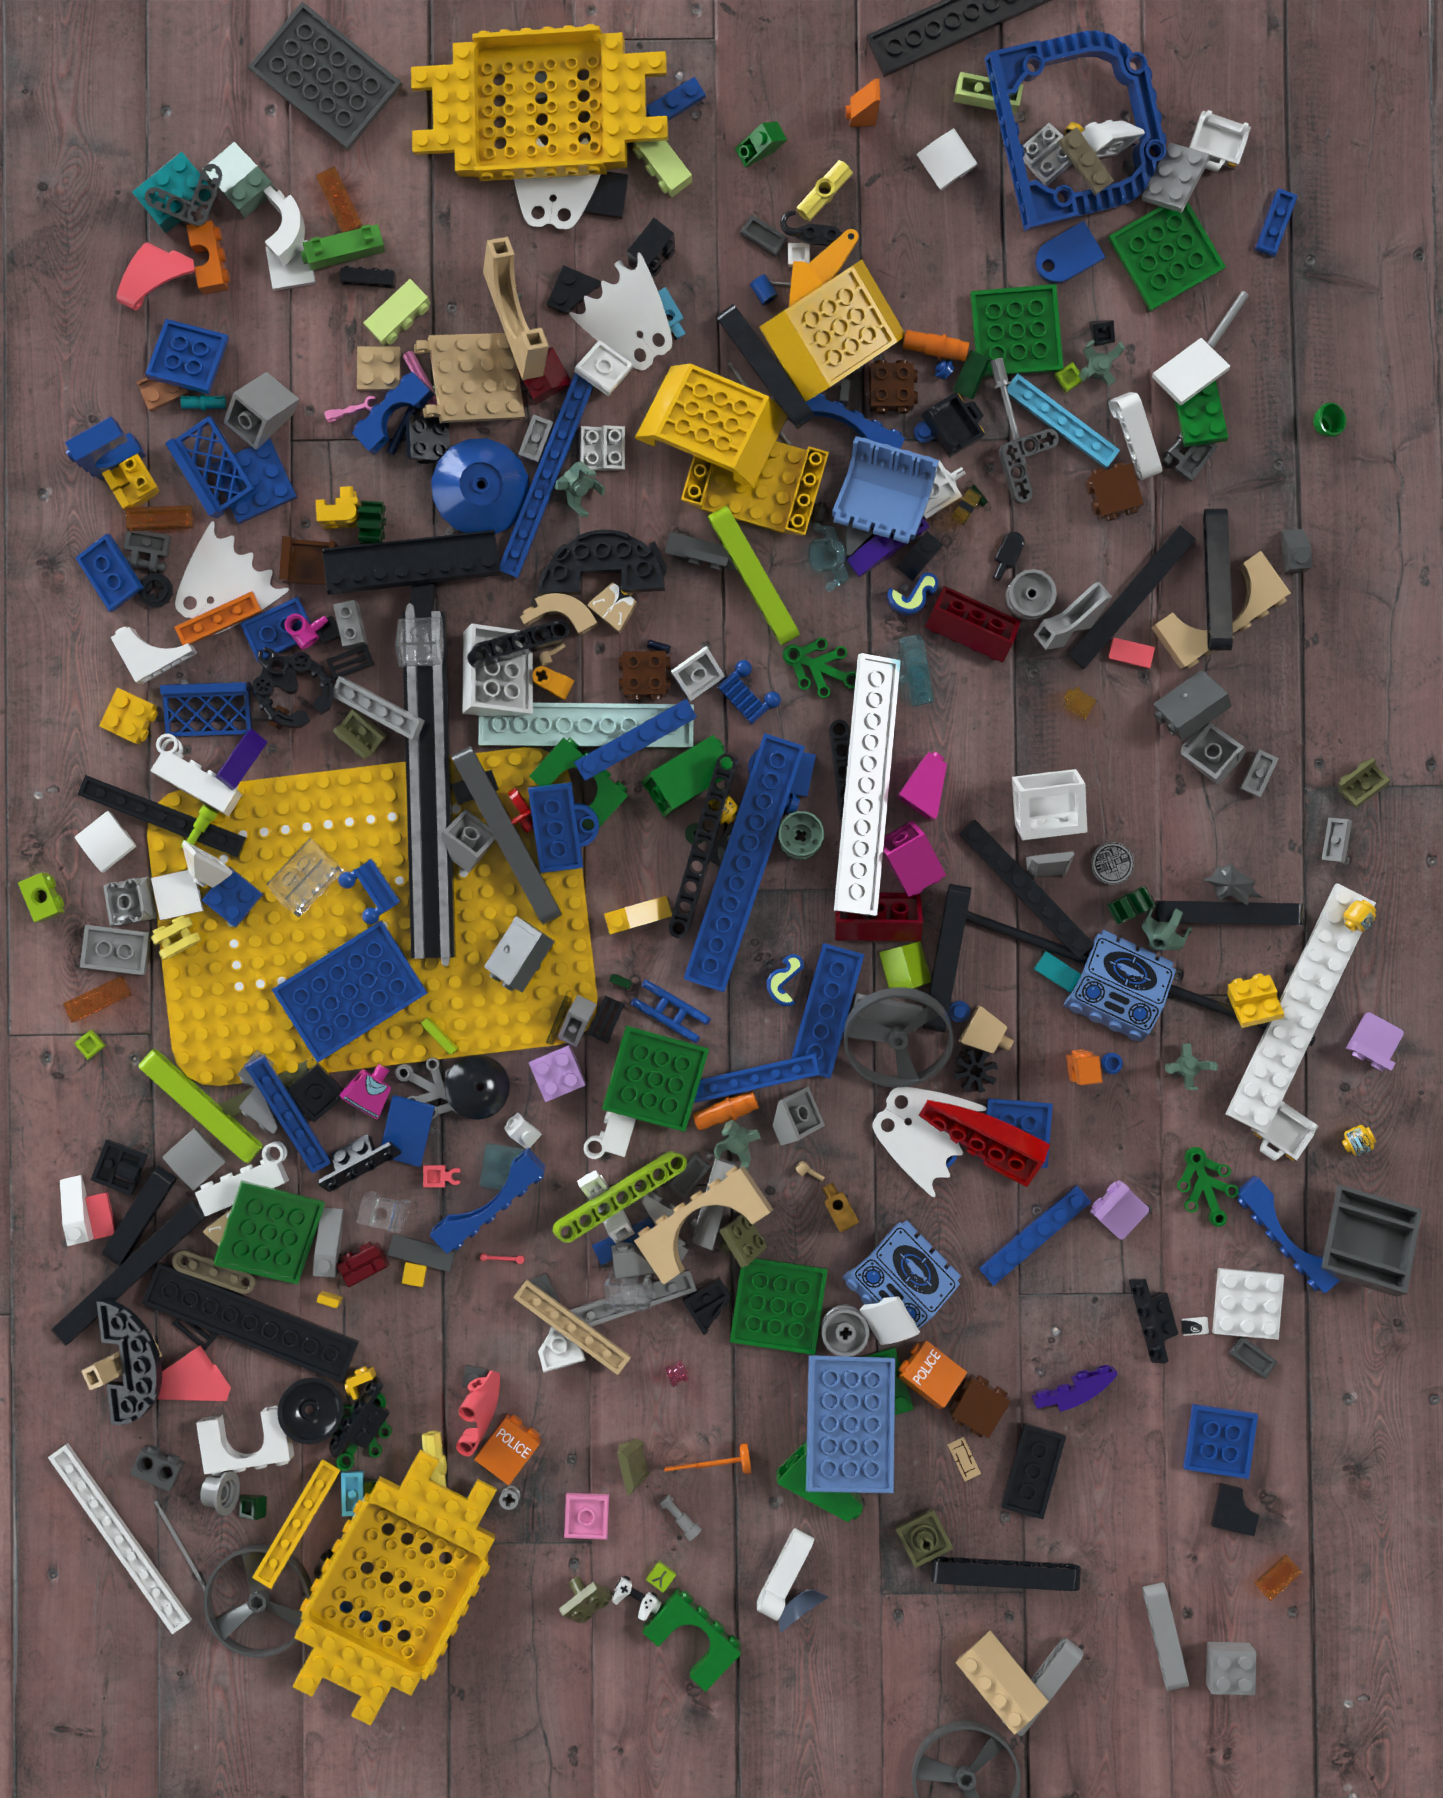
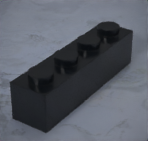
M345 266L341 267L340 282L342 285L395 288L396 274L391 269L379 270L378 268L366 269L365 267L353 268Z

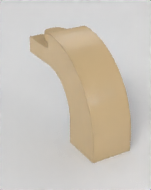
M559 593L545 594L535 598L538 607H529L522 612L524 615L520 616L525 627H528L548 615H562L573 623L579 636L598 627L597 621L587 606L572 596Z
M120 1351L81 1370L90 1390L100 1387L122 1375Z

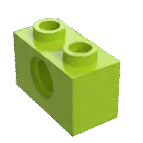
M41 872L18 882L34 922H43L65 913L63 909L65 906L64 901L60 895H57L54 888L56 887V882L49 873ZM43 891L47 894L45 902L40 900V894Z

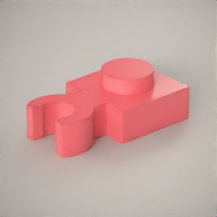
M424 1165L423 1187H446V1181L453 1185H458L461 1183V1180L453 1179L452 1175L455 1172L460 1173L461 1169L453 1168L450 1171H446V1165Z

